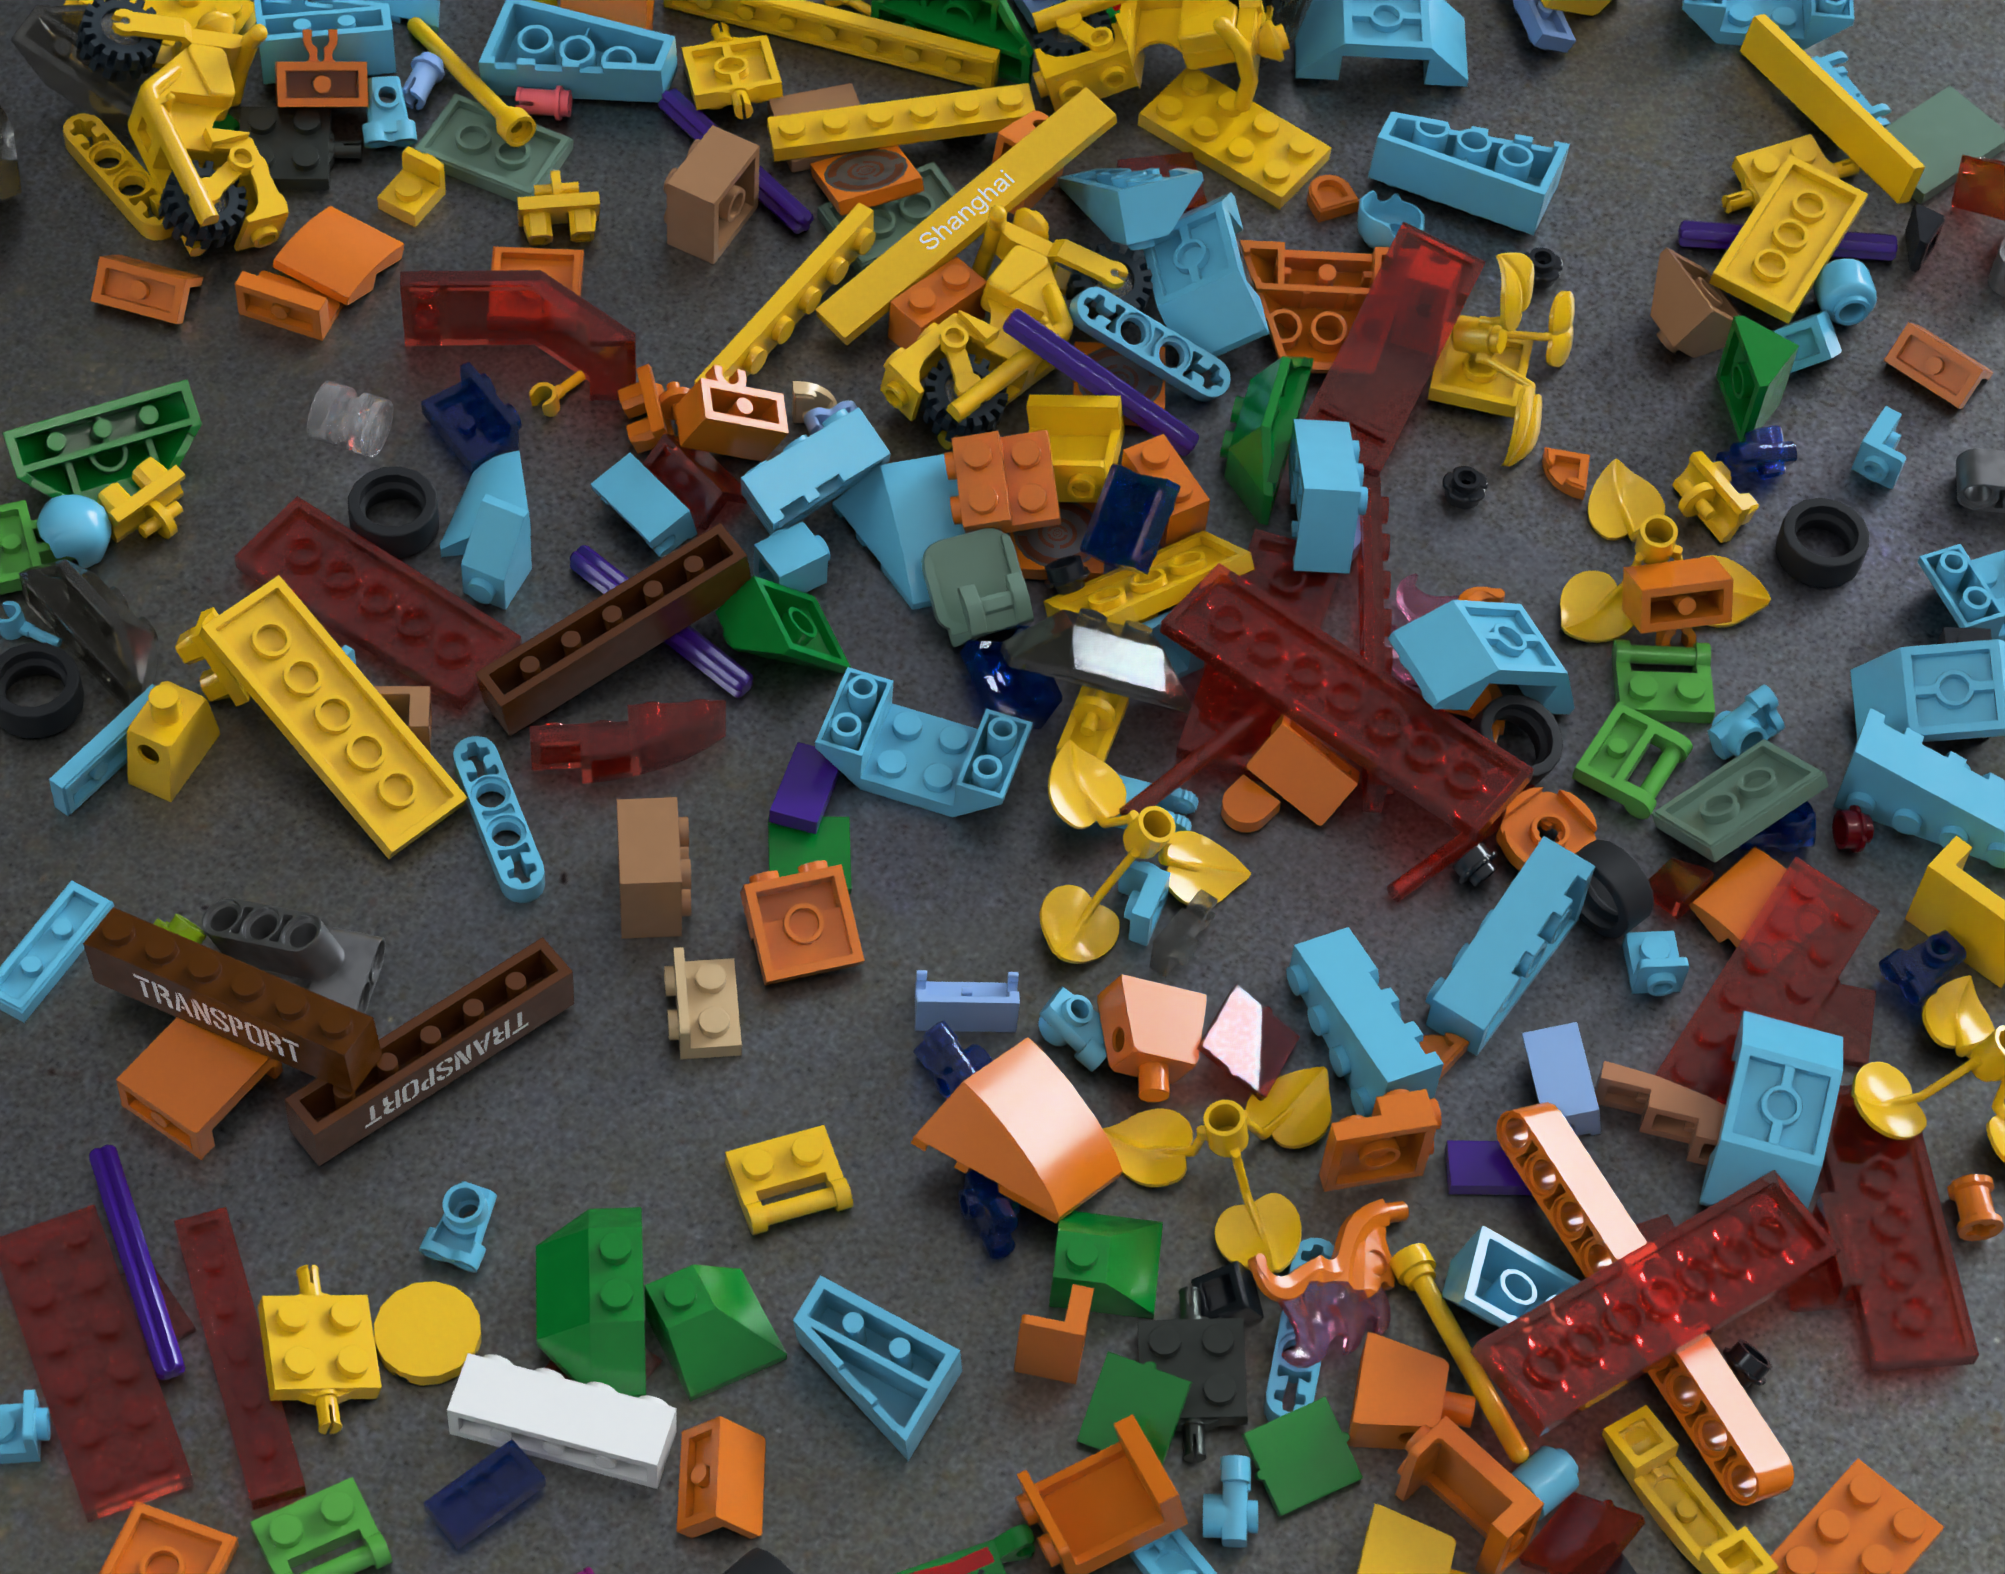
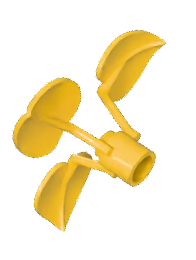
M1516 252L1496 255L1501 273L1500 316H1480L1478 318L1461 315L1455 324L1453 332V347L1455 351L1476 354V363L1486 364L1522 385L1516 404L1508 452L1501 465L1510 467L1525 458L1536 445L1542 419V396L1535 394L1536 386L1534 382L1493 359L1492 356L1495 353L1501 354L1504 351L1507 339L1548 341L1546 363L1552 367L1562 366L1567 361L1573 343L1572 323L1575 314L1574 295L1572 292L1564 290L1556 295L1552 303L1548 332L1514 331L1522 319V312L1530 304L1534 286V265L1532 260L1525 254Z
M1614 459L1596 480L1589 497L1587 514L1594 531L1606 540L1616 541L1628 535L1631 541L1636 542V555L1631 566L1644 563L1667 562L1670 558H1673L1674 561L1683 560V548L1675 545L1678 528L1671 518L1665 516V504L1661 494L1648 481L1629 470L1620 460ZM1710 555L1714 556L1734 579L1732 622L1707 626L1726 628L1736 625L1769 605L1771 600L1769 593L1752 573L1731 559ZM1595 570L1583 571L1572 577L1563 588L1560 598V627L1564 633L1572 638L1589 643L1609 642L1627 634L1634 625L1622 610L1623 580L1617 586L1615 580L1610 575Z
M1068 740L1059 750L1052 763L1048 778L1049 800L1056 814L1065 823L1076 829H1086L1096 820L1102 828L1128 824L1123 833L1124 847L1128 854L1092 898L1084 889L1075 885L1056 887L1044 898L1039 912L1040 925L1051 952L1060 960L1073 964L1089 963L1104 956L1114 946L1119 935L1120 921L1112 910L1100 905V902L1137 858L1149 859L1159 852L1158 862L1161 865L1167 866L1165 871L1171 873L1169 892L1181 903L1198 909L1210 908L1220 903L1250 877L1251 872L1233 854L1216 842L1192 831L1175 832L1176 826L1173 817L1162 807L1148 806L1139 814L1136 810H1131L1128 815L1118 816L1125 806L1127 795L1125 785L1119 775L1104 761L1085 752L1072 740Z
M1963 976L1943 984L1928 997L1922 1009V1020L1934 1042L1944 1048H1955L1957 1056H1966L1970 1060L1922 1091L1912 1094V1088L1908 1079L1897 1068L1884 1062H1871L1864 1065L1855 1074L1851 1096L1854 1098V1104L1862 1118L1875 1131L1892 1139L1907 1140L1919 1135L1927 1126L1926 1116L1917 1103L1926 1100L1970 1071L1979 1080L1984 1082L2001 1080L1991 1105L1996 1116L1987 1122L1986 1131L1992 1148L2005 1163V1025L1999 1026L1996 1030L1994 1029L1988 1013L1976 994L1972 976Z
M1325 1066L1297 1070L1273 1079L1262 1085L1250 1096L1245 1110L1232 1100H1219L1212 1103L1204 1113V1125L1196 1128L1197 1136L1194 1142L1192 1127L1188 1120L1180 1113L1164 1108L1150 1109L1137 1113L1116 1125L1103 1128V1131L1116 1152L1123 1170L1122 1174L1131 1181L1146 1187H1165L1180 1181L1187 1170L1186 1157L1196 1156L1205 1141H1207L1209 1148L1215 1154L1231 1158L1245 1205L1231 1206L1220 1215L1215 1226L1217 1247L1229 1262L1239 1261L1247 1270H1250L1248 1260L1262 1253L1267 1259L1269 1271L1273 1274L1280 1273L1291 1264L1298 1252L1302 1237L1300 1216L1292 1202L1282 1194L1269 1193L1258 1198L1256 1201L1253 1200L1241 1152L1246 1148L1249 1141L1248 1130L1260 1140H1266L1272 1135L1278 1145L1289 1149L1310 1146L1320 1140L1328 1131L1332 1118L1328 1070Z

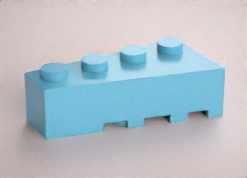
M533 0L505 1L478 62L481 80L496 95L515 96L518 86L556 90L557 85L563 86L564 90H571L572 99L660 102L662 99L661 95L666 90L669 91L678 70L675 36Z
M1391 112L1377 137L1368 177L1383 182L1388 186L1397 187L1423 196L1431 201L1463 210L1471 215L1500 223L1513 230L1534 235L1559 185L1570 144L1554 141L1553 148L1532 144L1533 137L1515 134L1514 140H1507L1488 136L1489 129L1472 126L1471 129L1457 131L1450 129L1446 121Z
M1870 708L1833 807L1848 810L1851 805H1857L1861 808L1862 813L1868 814L1871 817L1872 821L1892 827L1900 833L1914 835L1934 842L1944 848L1955 836H1958L1972 846L1970 856L1984 860L1994 867L2005 868V780L1991 772L1980 776L1971 771L1970 766L1966 763L1967 759L1952 751L1946 756L1939 754L1922 744L1924 736L1909 728L1900 733L1883 723L1885 715Z
M1543 836L1496 907L1488 912L1470 944L1465 943L1453 961L1451 967L1453 970L1447 979L1440 977L1432 986L1425 1001L1431 1006L1426 1026L1441 1035H1445V1032L1466 1039L1469 1041L1467 1051L1477 1056L1579 920L1595 865Z

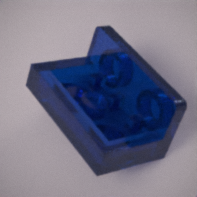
M468 361L460 365L461 382L421 401L422 414L472 474L480 465L491 458L520 450L519 429L522 428V423L516 409L509 403L505 405L497 396L491 379L485 373L479 374Z
M1112 464L1081 543V552L1113 568L1148 574L1151 564L1157 555L1158 546L1168 519L1174 510V504L1181 486L1169 479L1137 474L1122 465Z
M1019 626L1008 642L968 641L960 652L985 709L1033 722L1032 729H1041L1063 700V695L1030 626Z

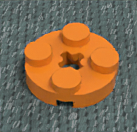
M1544 787L1530 788L1514 797L1502 816L1496 835L1497 843L1502 848L1508 861L1517 870L1520 871L1542 839L1539 836L1538 827L1545 831L1552 828L1556 830L1558 835L1555 838V843L1574 854L1587 844L1595 841V832L1597 831L1596 819L1582 800L1570 792L1560 789L1557 794L1542 792Z

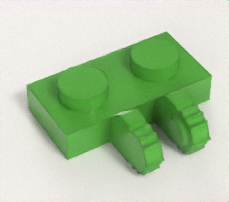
M26 500L0 505V595L46 585L42 564L56 567L76 560L73 557L55 558L49 544L39 535L37 528L38 519H30Z

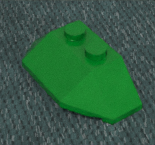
M871 0V17L999 49L998 77L1016 84H1031L1034 51L1007 0Z
M1282 356L1250 379L1245 397L1236 396L1230 423L1236 424L1235 431L1226 430L1220 450V457L1227 459L1224 477L1260 524L1268 525L1289 456L1293 419L1300 418L1309 388L1313 358Z
M188 379L4 431L2 435L18 480L50 498L76 494L86 496L97 502L99 492L112 483L118 482L130 496L140 491L141 489L132 480V471L149 457H153L167 470L175 465L179 467L202 422Z
M641 1207L588 1209L536 1245L537 1346L573 1381L583 1384L589 1382L604 1383L615 1389L617 1393L636 1398L646 1395Z

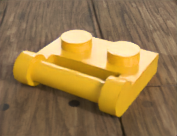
M824 1125L725 1152V1164L752 1235L767 1232L769 1225L835 1207L836 1211H842L853 1207V1198L849 1184L842 1174ZM824 1182L827 1188L762 1205L761 1201H759Z

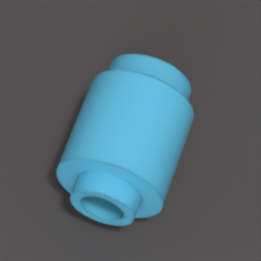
M1542 1446L1511 1472L1515 1478L1544 1503L1538 1520L1543 1519L1579 1487L1578 1466L1572 1456L1561 1448L1554 1449L1550 1446Z

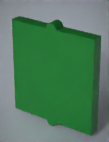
M768 817L769 871H778L779 877L797 874L799 866L814 861L825 860L828 867L842 864L848 893L851 894L850 818L823 817L817 833L813 834L770 823Z
M1108 1351L1076 1441L1103 1450L1119 1442L1114 1423L1133 1414L1163 1466L1192 1382L1156 1369V1364L1152 1361L1142 1364Z
M1326 1396L1241 1434L1257 1469L1254 1477L1257 1481L1263 1482L1278 1517L1363 1479L1347 1444L1350 1436L1347 1432L1341 1431Z

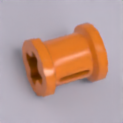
M1969 1174L1953 1180L1947 1187L1949 1198L1956 1202L1960 1222L1956 1226L1959 1238L1966 1241H1981L1998 1235L2004 1229L2002 1216L1995 1213L1991 1192L1994 1190L1992 1177L1985 1174Z

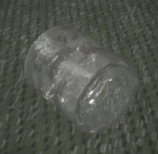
M331 380L326 381L319 388L311 405L307 425L308 435L313 439L333 446L345 441L348 451L374 458L380 453L389 435L393 421V403L391 400L367 392L362 393L358 397L354 388Z

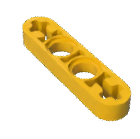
M80 113L67 119L63 125L65 147L70 155L142 236L153 241L170 238L174 227L165 230L162 225L164 217H159L158 211L161 196L149 173L97 116ZM92 136L93 146L90 147V142L87 138ZM104 158H116L120 161L119 164L112 168H102L97 165ZM129 185H139L144 188L140 194L134 196L121 193V190ZM151 206V212L155 216L149 218L148 207Z

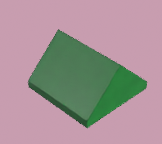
M1743 315L1734 316L1716 373L1741 445L1751 443L1780 405L1799 345Z

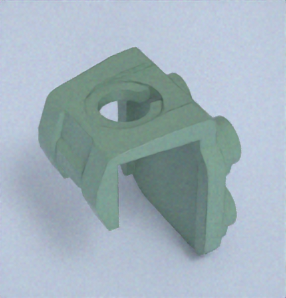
M984 528L937 541L925 550L921 560L922 572L934 616L938 624L948 630L953 647L974 642L983 636L1002 630L1014 631L1029 627L1033 623L1034 616L1029 593L1021 572L1015 546L1009 535L995 528Z

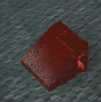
M1671 858L1648 879L1653 891L1654 902L1678 920L1690 909L1688 904L1711 885L1714 873L1707 868Z

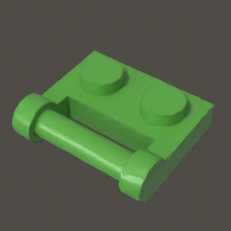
M1615 639L1612 645V670L1616 704L1620 702L1660 722L1712 724L1715 715V703L1710 666V643H1694L1693 647L1631 645L1630 640ZM1630 663L1692 666V673L1632 671Z
M1618 702L1576 765L1572 779L1624 805L1626 811L1633 817L1648 819L1657 806L1655 798L1677 764L1687 759L1693 749V745L1683 734ZM1652 744L1660 748L1662 753L1641 786L1638 787L1628 782V779Z
M353 1477L250 1521L252 1533L272 1574H294L291 1571L292 1568L360 1538L364 1544L363 1546L300 1574H355L373 1565L376 1569H380L393 1562L388 1546L379 1532Z

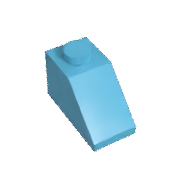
M485 494L481 500L461 562L463 593L479 603L492 604L506 610L532 570L529 510Z

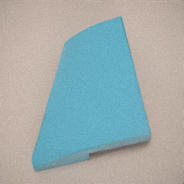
M519 450L493 457L473 471L440 542L441 557L464 555L481 500L485 494L528 510Z

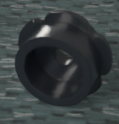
M1534 248L1531 250V253H1524L1532 260L1534 265L1533 288L1545 289L1552 286L1560 277L1559 271L1563 269L1561 258L1547 248Z
M1458 466L1454 468L1453 472L1445 474L1442 486L1445 489V497L1452 506L1459 509H1471L1477 506L1486 496L1485 489L1488 488V481L1484 474L1469 466Z
M1071 555L1062 557L1045 566L1048 579L1044 583L1047 588L1055 587L1058 594L1073 593L1085 586L1084 579L1090 575L1088 567L1083 565L1081 556Z
M1483 842L1470 850L1452 867L1460 876L1458 882L1465 884L1467 881H1470L1474 887L1484 882L1498 869L1493 863V860L1498 856L1497 851L1491 853Z
M1739 1339L1732 1349L1724 1348L1723 1355L1726 1357L1727 1364L1741 1386L1748 1388L1751 1383L1758 1386L1766 1383L1764 1377L1771 1370L1772 1365L1760 1351L1742 1339Z

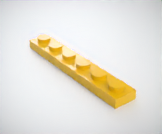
M1029 83L773 116L767 117V124L775 162L995 133L1034 111L1035 107Z
M859 202L696 378L694 385L700 378L706 379L705 374L713 365L722 366L723 377L727 382H729V378L737 369L745 370L746 378L750 374L758 373L763 367L767 355L778 343L784 344L789 339L797 322L805 314L809 315L817 308L822 295L832 284L837 285L843 280L849 266L859 255L863 256L871 249L876 238V233L874 232V211Z

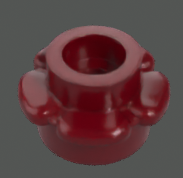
M1851 805L1848 810L1837 811L1832 822V834L1836 846L1839 849H1851L1852 853L1863 851L1866 843H1870L1873 838L1874 827L1871 817L1868 814L1862 813L1861 808L1857 805Z

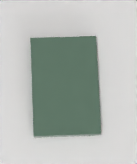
M1951 85L1885 127L1925 166L1912 195V198L1919 204L1928 201L2005 150V129Z
M457 93L454 94L415 147L416 150L428 153L442 162L446 175L517 202V197L534 196V185L549 184L550 171L559 170L574 148L573 138L537 124L535 134L529 142L520 147H512L497 133L496 119L479 102Z
M934 161L916 168L922 176L924 191L870 207L874 211V232L876 233V238L871 249L865 255H859L851 263L857 274L957 193ZM831 202L817 207V218L829 234L847 216L840 215Z
M1763 739L1654 811L1652 817L1658 829L1715 863L1829 787L1826 774L1823 771Z

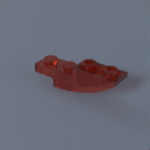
M696 699L691 702L676 703L650 701L643 704L627 705L628 721L613 722L610 720H599L594 723L581 724L554 722L542 726H529L532 770L581 768L582 784L635 777L663 769L690 758L726 736V700L710 701L707 699Z

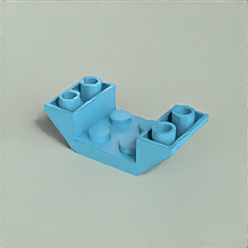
M1309 0L1294 9L1295 78L1338 80L1342 57L1355 56L1423 60L1424 85L1467 87L1465 20L1445 0Z
M1682 0V9L1718 44L1742 46L1753 17L1766 14L1802 50L1852 26L1854 22L1853 0Z
M1232 192L1182 214L1170 235L1155 238V246L1143 249L1147 267L1152 274L1151 282L1153 283L1152 288L1156 305L1166 327L1215 357L1269 334L1261 298L1245 277L1235 237L1236 233L1243 231L1236 199Z
M1958 544L1919 557L1918 563L1960 628L1991 629L1992 640L2000 639L2005 641V550L1971 560L1962 545Z
M1452 600L1398 628L1388 637V640L1399 655V661L1410 672L1421 689L1423 698L1433 709L1469 710L1489 683L1518 685L1525 696L1539 701L1552 714L1570 715L1575 708L1567 671L1522 604Z
M1993 639L1900 647L1850 670L1857 740L1870 708L1886 716L1883 722L1885 725L1900 733L1909 728L1924 736L1923 742L2004 736L2005 738V641Z
M847 667L815 741V748L860 790L952 818L1003 804L1031 733L1033 722L986 708L979 728L976 729L893 704V680Z
M1743 1011L1731 1061H1735V1067L1717 1145L1709 1156L1699 1204L1800 1231L1822 1169L1843 1073V1037Z

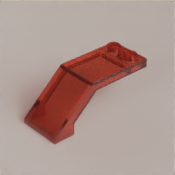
M1405 222L1402 223L1362 307L1304 418L1306 420L1349 422L1352 440H1359L1358 463H1363L1364 475L1376 481L1486 261Z
M541 270L400 271L405 346L536 345L574 372L580 370L585 374L586 380L590 382V401L620 400L617 390L636 383L635 333Z

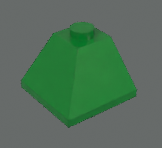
M753 575L724 605L715 611L724 629L722 634L725 641L738 652L744 651L771 660L845 674L847 667L851 668L816 597Z
M1073 1211L1060 1220L1057 1226L1049 1307L1068 1309L1072 1285L1075 1284L1094 1288L1090 1312L1153 1319L1163 1222Z
M693 1264L644 1285L645 1316L690 1402L787 1359V1353L741 1269Z

